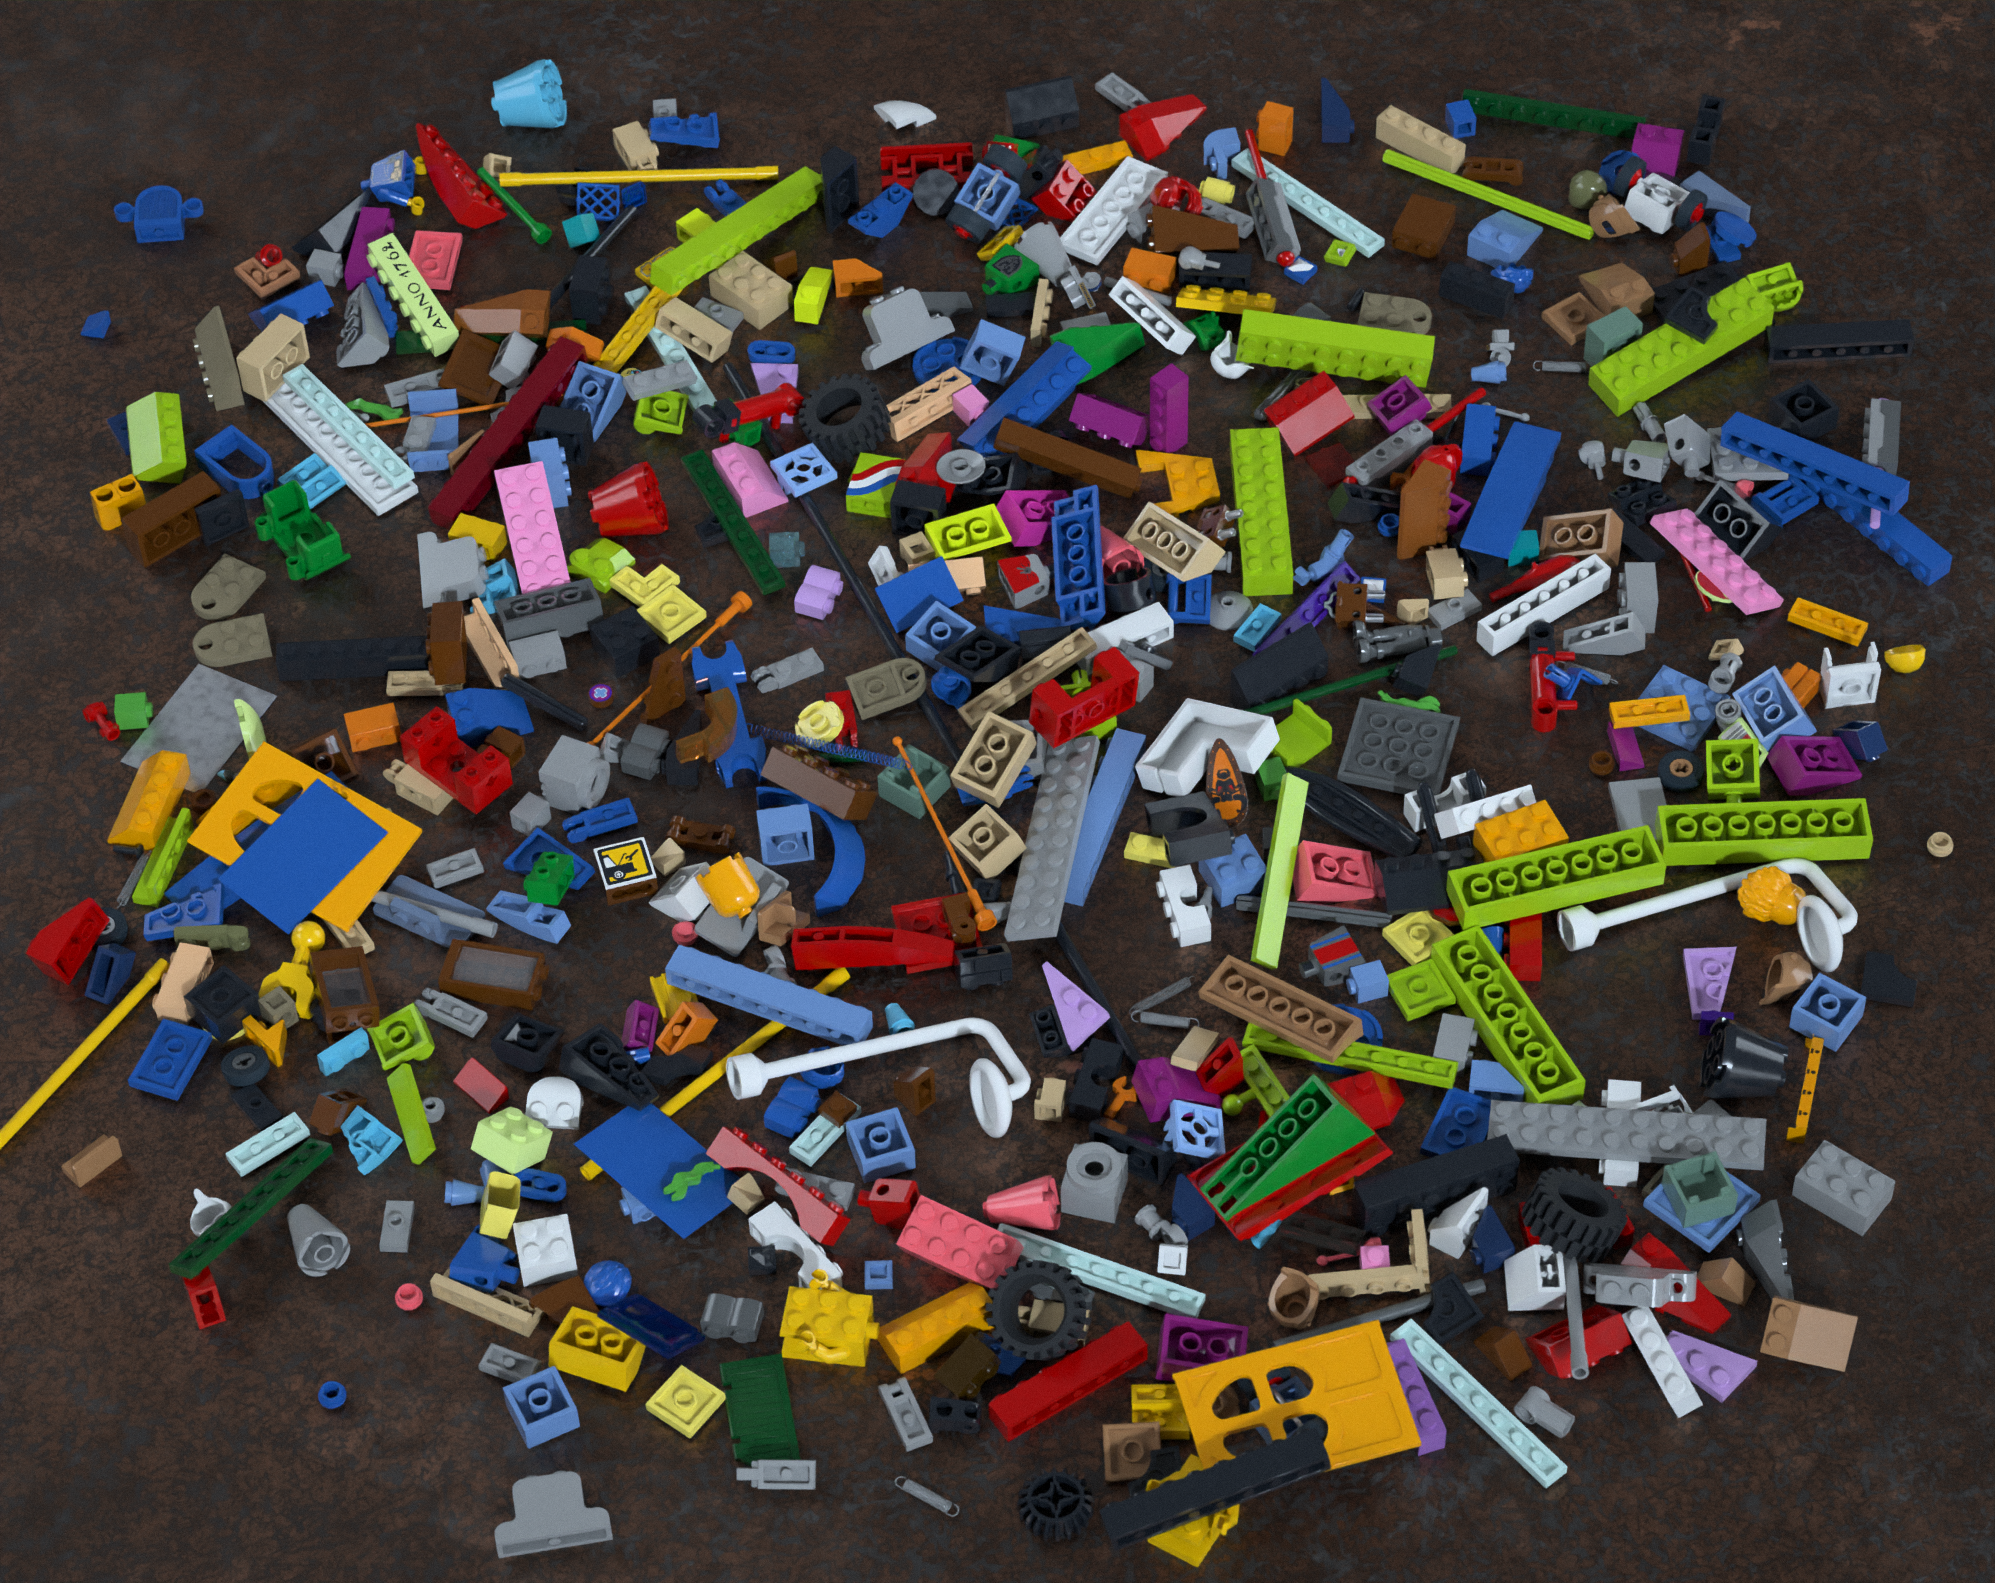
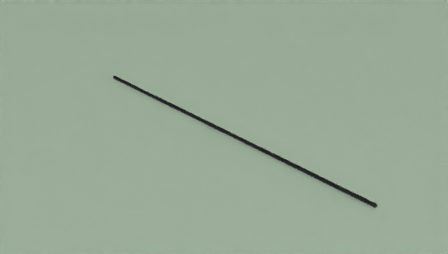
M732 362L724 364L722 369L740 400L752 397ZM766 419L759 420L762 423L761 436L774 458L785 455V451ZM792 463L788 464L786 472L794 468ZM798 475L791 478L792 481L803 483ZM807 492L798 496L800 503L892 660L906 658L811 495ZM911 674L907 677L908 680L917 678L916 674ZM924 690L916 701L954 766H956L962 756V752ZM990 803L977 804L980 809H981L985 804H987L990 808H992V809L996 812L995 808H994L993 805L990 804ZM1022 854L1011 862L1017 873H1019ZM1060 921L1057 937L1055 938L1088 995L1109 1013L1110 1018L1105 1024L1117 1044L1123 1045V1054L1135 1072L1137 1062L1142 1060ZM1182 1130L1185 1139L1191 1143L1184 1130ZM1182 1153L1192 1172L1204 1166L1199 1156ZM1221 1220L1231 1239L1233 1241H1238L1239 1239H1237L1233 1235V1233Z

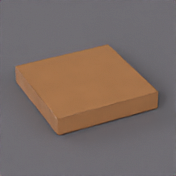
M1580 292L1542 311L1541 316L1570 345L1586 338L1588 324L1605 317Z
M1159 1422L1102 1424L1106 1483L1135 1481L1145 1474L1150 1464V1451L1161 1449Z

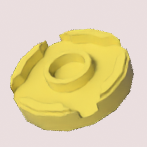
M823 700L808 705L798 716L800 720L798 724H795L796 736L800 735V737L804 736L809 739L812 737L813 741L815 738L817 742L820 739L821 744L824 740L825 744L828 741L830 743L838 736L843 727V712L834 702H824Z

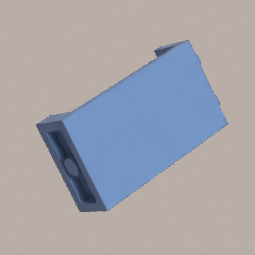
M456 389L408 392L410 417L412 415L417 416L459 409ZM459 414L436 417L437 425L428 451L407 452L409 467L414 472L450 470L448 455L459 447Z

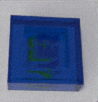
M642 181L621 189L624 208L628 205L637 207L647 202L646 189Z

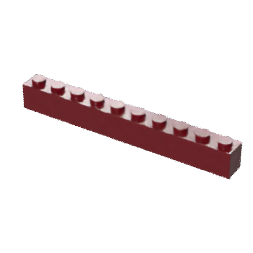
M562 336L550 346L548 353L536 364L535 370L531 375L525 378L518 392L511 396L508 405L503 411L498 413L491 427L484 431L481 440L476 446L471 448L464 462L458 465L456 472L450 480L444 483L440 493L430 501L428 510L433 523L450 530L460 513L470 516L496 482L494 470L507 468L536 430L535 425L543 405L554 406L568 388L578 362H588L585 346Z

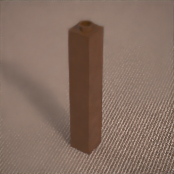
M1003 418L993 449L1007 454L1017 452L1023 460L1085 483L1097 485L1099 488L1131 499L1133 491L1139 492L1143 478L1139 477L1142 469L1140 467L1007 418Z

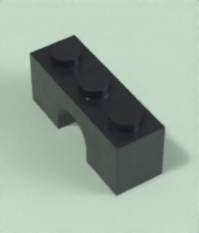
M1703 94L1698 110L1696 126H1693L1689 139L1687 162L1710 165L1723 122L1725 98Z
M1092 1038L1089 1048L1085 1047L1081 1057L1082 1068L1076 1070L1073 1084H1075L1074 1090H1069L1066 1098V1106H1069V1117L1087 1122L1102 1118L1108 1105V1088L1098 1086L1095 1083L1100 1080L1115 1082L1123 1063V1045Z

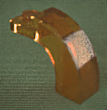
M728 687L705 695V712L712 723L701 732L676 740V757L680 764L696 760L701 756H704L709 763L723 755L733 744L737 734V703Z

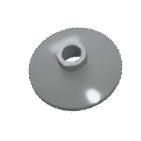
M967 449L946 453L939 459L936 466L939 477L953 484H964L976 480L983 474L986 467L982 455Z
M1221 591L1211 595L1210 625L1217 629L1226 631L1237 630L1253 612L1251 601L1239 592Z

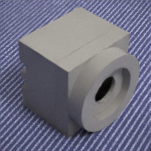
M564 735L560 737L539 770L540 782H543L541 785V790H543L542 797L549 802V806L574 815L580 814L585 808L593 809L600 803L610 777V764L608 761L600 759L599 747Z
M1089 1142L1082 1145L1074 1143L1073 1150L1067 1159V1169L1061 1185V1212L1115 1223L1118 1207L1128 1180V1154L1118 1153L1111 1146L1104 1143Z

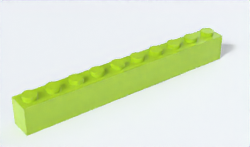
M806 166L653 262L651 264L650 283L669 295L684 289L687 285L698 280L710 270L715 269L724 261L729 260L755 241L760 240L769 232L776 230L780 225L791 220L797 214L807 210L811 205L823 199L821 175Z

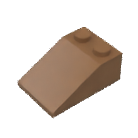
M1619 263L1579 275L1582 285L1599 311L1605 316L1625 306L1637 318L1653 313L1654 291L1643 276L1625 264Z
M1612 509L1544 517L1538 561L1542 563L1558 555H1572L1583 561L1596 554L1609 567H1616L1619 563L1623 522Z
M1775 1295L1760 1352L1845 1372L1858 1316Z

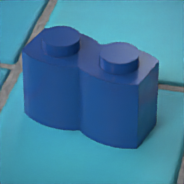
M791 1076L788 1077L780 1088L777 1097L773 1099L764 1114L765 1127L791 1139H794L798 1133H803L808 1123L807 1118L811 1113H815L820 1106L821 1099L819 1098L818 1088Z

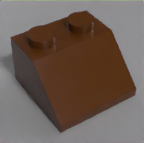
M327 728L284 750V753L324 775L332 771L342 782L358 774L336 728Z

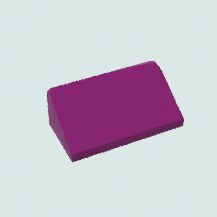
M1609 721L1607 733L1619 771L1644 768L1645 765L1633 727L1614 729L1612 721Z
M636 999L627 1008L622 1036L623 1049L625 1051L648 1047L649 1053H652L659 1008Z

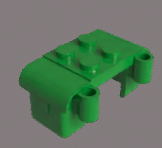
M291 480L263 495L266 512L260 514V517L255 520L257 536L261 541H267L272 538L287 557L288 576L291 580H299L301 578L309 580L351 558L349 553L345 554L342 550L340 535L332 524L326 522L325 526L317 514L312 513L309 509L307 494L296 480Z

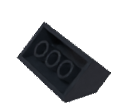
M1311 622L1305 624L1231 670L1230 703L1236 709L1246 710L1288 697L1295 692L1302 691L1308 684L1316 679L1323 678L1328 673V654Z
M1464 848L1447 852L1438 851L1423 855L1413 854L1398 858L1388 857L1382 860H1375L1374 886L1387 915L1451 908L1453 905L1446 891L1448 871L1482 864L1484 861L1477 848Z

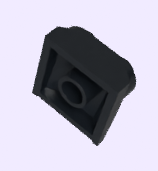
M517 1012L491 1039V1049L502 1062L527 1072H536L544 1068L545 1058L564 1035V1030Z

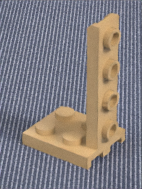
M1411 1210L1412 1221H1407L1411 1265L1310 1274L1308 1277L1317 1283L1319 1287V1300L1337 1296L1353 1297L1358 1294H1381L1389 1291L1407 1292L1412 1289H1420V1296L1431 1294L1429 1289L1431 1282L1423 1210Z

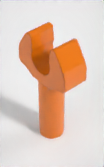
M1414 461L1403 474L1392 473L1390 476V490H1393L1397 484H1403L1401 491L1412 477L1411 469Z
M1126 1076L1115 1080L1113 1083V1092L1116 1096L1103 1114V1117L1113 1120L1125 1101L1136 1102L1139 1098L1134 1086L1130 1090L1124 1089L1126 1086Z

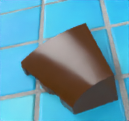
M579 1275L559 1282L529 1299V1306L533 1310L538 1307L548 1314V1320L555 1325L562 1324L572 1306L601 1315Z

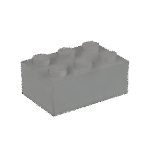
M1824 1140L1795 1176L1792 1195L1863 1236L1892 1200L1895 1180Z

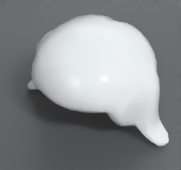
M1230 330L1227 331L1226 338L1212 352L1210 361L1212 367L1219 375L1236 379L1247 370L1254 369V367L1249 366V363L1236 361L1237 345L1232 343V332Z
M195 1189L194 1196L198 1204L193 1210L190 1225L193 1233L199 1237L230 1210L232 1206L219 1198H209L199 1189Z

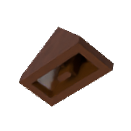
M795 250L782 252L761 260L765 267L785 281L798 277Z
M1494 1326L1474 1340V1345L1509 1381H1512L1532 1367V1363L1514 1329Z

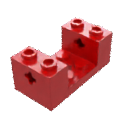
M1116 647L1102 651L1094 657L1091 688L1089 690L1080 692L1071 698L1054 679L1038 684L1032 691L1029 723L1054 749L1135 706L1140 672Z
M437 706L400 736L404 762L475 814H478L513 784L509 758L491 745L482 753H477L458 739L455 719ZM456 767H463L459 772L452 771Z

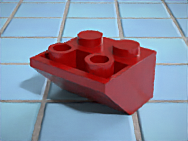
M1068 160L1059 163L1054 177L1038 189L1031 199L1046 215L1073 223L1097 194V191Z

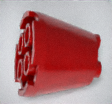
M647 461L634 464L595 489L588 491L590 502L594 506L593 509H590L591 517L594 523L599 522V530L603 538L609 536L656 535L669 529L665 501H662L658 488L659 482L654 470Z

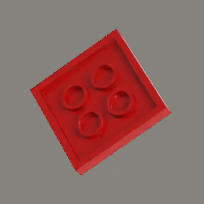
M958 894L891 906L895 928L953 940L942 913V899ZM970 902L971 914H968V916L974 920V913ZM977 926L975 942L967 947H962L955 943L954 951L982 946ZM954 956L953 962L905 964L906 972L910 974L955 965Z

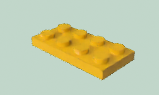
M1187 285L1178 294L1176 307L1243 314V309L1273 313L1276 307V298H1272L1267 293H1257V296L1247 295V292L1242 290L1227 293L1221 288L1201 290L1200 286Z

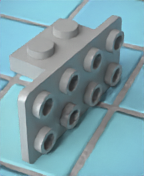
M745 857L744 861L760 890L758 901L751 907L753 911L742 919H739L738 915L725 918L720 916L713 906L710 905L694 928V932L734 957L740 955L758 930V912L782 894L789 885L787 879L751 857Z

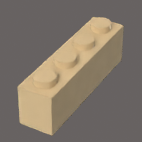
M1392 105L1377 117V139L1421 162L1453 174L1463 166L1466 144Z

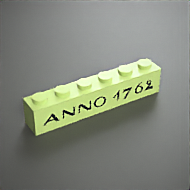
M391 233L367 244L369 264L372 268H377L379 279L383 284L387 283L389 286L388 290L394 301L398 300L404 317L408 316L410 318L412 329L415 333H420L422 336L421 341L425 349H430L436 357L455 348L459 339L457 328L395 235Z

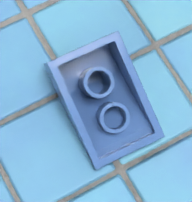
M1501 210L1481 220L1468 235L1467 256L1495 268L1498 265L1508 267L1510 263L1516 264L1541 234L1543 227Z
M579 361L560 408L590 412L593 439L596 442L622 405L627 390L622 384L624 378L622 375Z
M1775 665L1732 693L1735 700L1740 704L1741 710L1756 736L1768 753L1782 736H1811L1817 732L1807 713Z

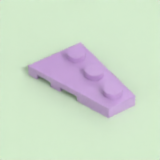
M751 363V370L760 395L775 391L783 383H790L797 390L798 364ZM786 413L782 414L781 423H793L794 416H788ZM772 417L767 418L768 422L771 423Z
M1736 947L1683 950L1692 1020L1700 1019L1701 1011L1716 1010L1721 1012Z
M1672 1331L1666 1337L1689 1380L1721 1403L1757 1366L1756 1360L1676 1331Z

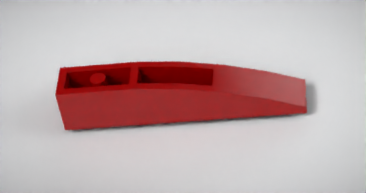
M417 123L416 130L419 145L431 181L440 198L457 222L477 229L505 218L507 212L502 207L503 203L494 196L493 190L480 179L439 134V130L430 124L426 126Z
M866 926L794 929L791 943L796 970L953 962L955 947L953 940L900 929Z

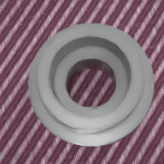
M427 1097L422 1100L428 1123L439 1121L445 1112L443 1101L437 1097Z

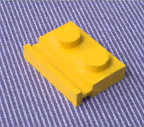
M666 973L661 974V977H650V984L664 1024L671 1020L683 1001L698 1002L695 993L667 984Z

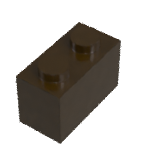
M970 1334L936 1372L934 1377L957 1399L964 1401L972 1400L977 1396L980 1386L987 1378L990 1379L997 1373L1001 1360L993 1351Z

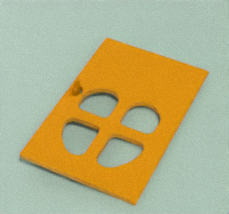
M263 741L193 834L188 838L187 842L226 865L231 866L245 852L234 838L232 829L234 819L242 813H248L271 826L282 815L253 799L255 792L260 787L272 783H292L303 788L301 796L317 779L321 780L388 832L311 911L343 931L349 932L423 831L418 826Z
M1379 1320L1172 1374L1203 1470L1213 1467L1218 1461L1236 1458L1224 1447L1223 1441L1226 1436L1257 1427H1265L1268 1429L1272 1441L1286 1439L1287 1437L1282 1425L1283 1422L1287 1419L1306 1414L1318 1415L1328 1426L1327 1438L1323 1444L1330 1459L1332 1469L1329 1470L1421 1446V1440ZM1293 1366L1307 1373L1313 1382L1312 1391L1307 1397L1284 1404L1275 1402L1266 1377L1270 1371ZM1240 1378L1250 1379L1253 1383L1260 1408L1257 1411L1228 1419L1217 1418L1212 1411V1406L1220 1392Z

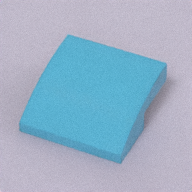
M316 453L277 480L279 486L291 480H296L307 494L309 509H312L346 485L345 480L332 465L328 467Z

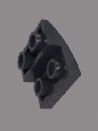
M1637 478L1636 481L1618 486L1615 490L1607 493V497L1614 507L1636 526L1651 521L1654 515L1678 509L1677 500L1663 492L1660 482Z
M1054 1004L1029 1013L1044 1058L1063 1057L1081 1053L1085 1047L1089 1048L1092 1038L1095 1039L1094 1034H1092L1078 1048L1072 1051L1068 1045Z

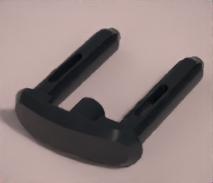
M1469 769L1466 772L1465 783L1472 803L1486 797L1479 774L1474 769ZM1421 781L1418 784L1417 795L1433 853L1438 851L1447 852L1449 850L1446 839H1441L1434 814L1438 813L1432 788L1427 782ZM1470 835L1455 839L1458 850L1475 848L1473 847Z

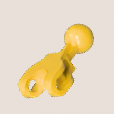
M305 921L298 924L292 932V944L296 949L292 963L282 962L278 971L264 978L259 991V998L280 986L296 1001L295 1005L299 1018L310 1019V1006L317 997L307 965L310 959V952H317L323 947L325 933L319 924Z

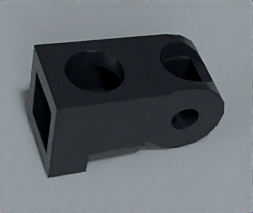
M931 1396L928 1419L930 1432L939 1433V1430L959 1431L965 1434L977 1433L981 1428L982 1408L979 1404L971 1401Z

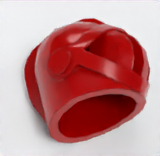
M1457 444L1429 446L1415 459L1411 469V476H1413L1425 459L1450 469V481L1453 482V487L1456 481V472L1462 462V450Z

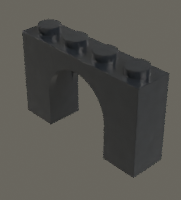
M1204 791L1144 804L1147 827L1153 837L1163 835L1165 857L1171 867L1232 854L1231 845L1235 844L1233 830L1228 829L1226 819H1222L1220 810L1215 808L1213 799L1210 800Z

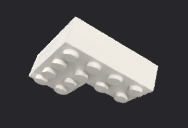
M1187 698L1135 766L1143 789L1160 793L1165 790L1166 794L1176 797L1188 795L1206 772L1211 749L1218 738L1223 739L1230 747L1240 771L1255 774L1280 740L1273 717Z

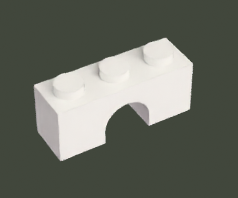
M1466 772L1451 777L1449 788L1443 793L1434 796L1438 813L1471 803L1465 783ZM1482 782V786H1483V789H1484V793H1485V795H1486V787H1485L1484 783ZM1417 790L1405 794L1403 812L1415 832L1426 828Z
M1190 864L1161 870L1160 882H1156V889L1159 898L1163 897L1165 901L1163 902L1164 914L1166 918L1170 917L1172 921L1170 923L1172 937L1178 939L1180 947L1211 941V923L1205 906L1191 907L1185 905L1187 902L1197 900V883Z

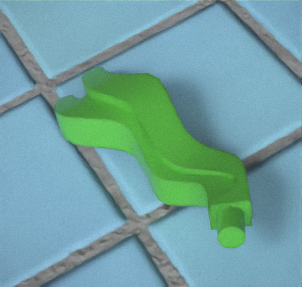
M361 398L345 404L350 410L361 409L364 412L377 414L383 420L397 419L403 414L402 408L392 409L388 405L366 402Z
M1382 690L1378 692L1383 702L1441 713L1439 709L1440 703L1433 696H1427L1414 701L1406 698L1393 699Z
M713 1161L696 1164L690 1172L676 1173L672 1183L664 1187L663 1194L674 1193L671 1197L672 1201L684 1199L688 1186L698 1185L705 1173L714 1172V1169H720V1164H713Z

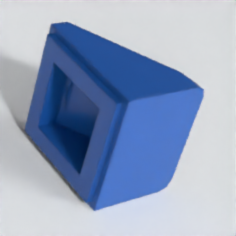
M105 310L88 316L81 335L104 338L111 323L109 311Z

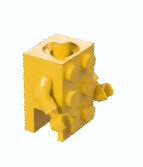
M816 1269L811 1274L814 1278L809 1282L810 1288L789 1286L780 1329V1336L784 1337L782 1357L825 1362L827 1364L835 1363L865 1367L870 1339H878L880 1327L879 1323L874 1322L872 1296L853 1294L843 1289L831 1280H828V1275L823 1269Z
M1191 1454L1180 1471L1174 1472L1161 1481L1149 1480L1145 1491L1158 1488L1165 1481H1176L1184 1478L1192 1471H1202L1203 1468L1199 1457ZM1235 1505L1148 1539V1542L1198 1568L1219 1534L1221 1533L1225 1536L1227 1530L1237 1524L1240 1505Z

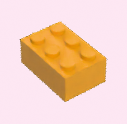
M1546 800L1474 824L1473 845L1478 849L1484 863L1567 844L1569 841L1568 835Z

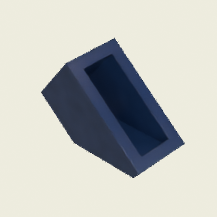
M1852 720L1832 730L1835 737L1841 738L1854 759L1871 762L1879 759V754L1888 750L1877 721Z
M115 943L98 946L85 996L104 1004H110L130 977L136 952Z
M1181 1173L1177 1175L1171 1225L1173 1223L1177 1224L1185 1233L1188 1241L1215 1225V1211Z
M1491 1205L1485 1207L1473 1236L1472 1249H1470V1257L1473 1263L1479 1265L1483 1274L1503 1267L1504 1260L1515 1254V1246Z

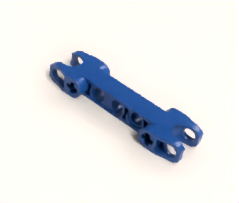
M733 640L725 641L726 652L717 659L705 657L699 646L692 647V669L695 687L697 691L709 689L722 739L721 744L712 745V753L717 774L723 781L725 788L733 787L732 776L737 770L742 768L753 770L760 782L767 781V778L760 775L767 760L764 740L762 736L749 737L736 684L746 682L747 680L742 655Z

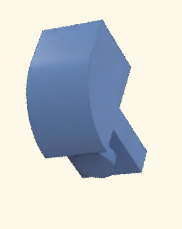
M1235 127L1214 131L1204 141L1203 164H1210L1211 171L1216 172L1218 179H1227V162L1232 161L1234 157L1240 154V141Z

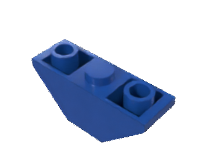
M895 182L848 219V223L864 234L883 238L898 226L913 197V193Z

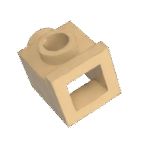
M922 531L899 540L900 556L908 565L928 563L935 559V551Z
M1053 1077L1044 1078L1043 1088L1037 1089L1034 1102L1035 1119L1062 1122L1066 1099V1080H1059Z

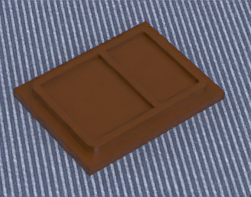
M463 329L438 386L444 389H456L458 395L482 405L493 404L502 384L488 374L501 345Z

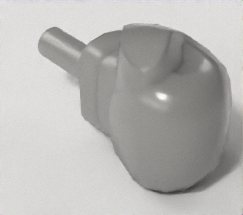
M1192 246L1182 249L1179 255V264L1185 270L1191 268L1203 270L1204 265L1219 269L1220 266L1218 262L1206 260V254Z
M1588 441L1578 450V455L1582 462L1588 465L1590 469L1596 470L1597 478L1601 480L1604 478L1601 467L1606 464L1604 445L1602 441Z

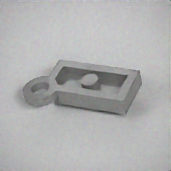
M412 415L403 441V447L393 449L396 455L400 453L405 454V456L399 457L404 463L408 462L407 452L428 451L437 425L436 418Z

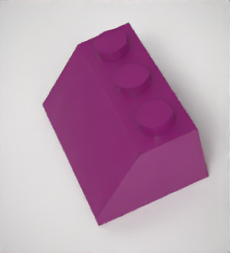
M1077 394L1069 421L1076 423L1075 428L1089 432V429L1098 431L1097 436L1108 440L1114 437L1119 439L1118 444L1132 448L1133 445H1142L1150 433L1149 414L1095 394Z

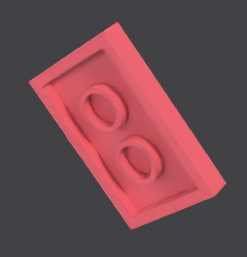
M415 231L409 258L430 289H451L463 241L462 233Z

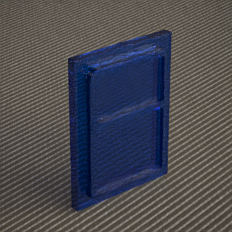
M633 1294L599 1311L597 1317L667 1359L703 1342L706 1337L698 1332L696 1327L639 1294Z

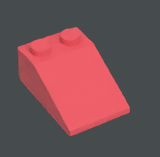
M1304 840L1299 844L1292 878L1297 901L1327 904L1377 898L1379 896L1374 886L1375 870L1371 852Z

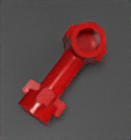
M102 701L94 702L82 709L83 716L88 723L96 721L101 727L99 732L102 737H106L109 741L119 737V725L112 723L110 720L108 721L105 717L108 715V712Z

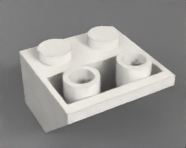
M1532 1245L1504 1260L1508 1311L1564 1310L1566 1284L1562 1252L1554 1253L1551 1251L1552 1247L1550 1245Z

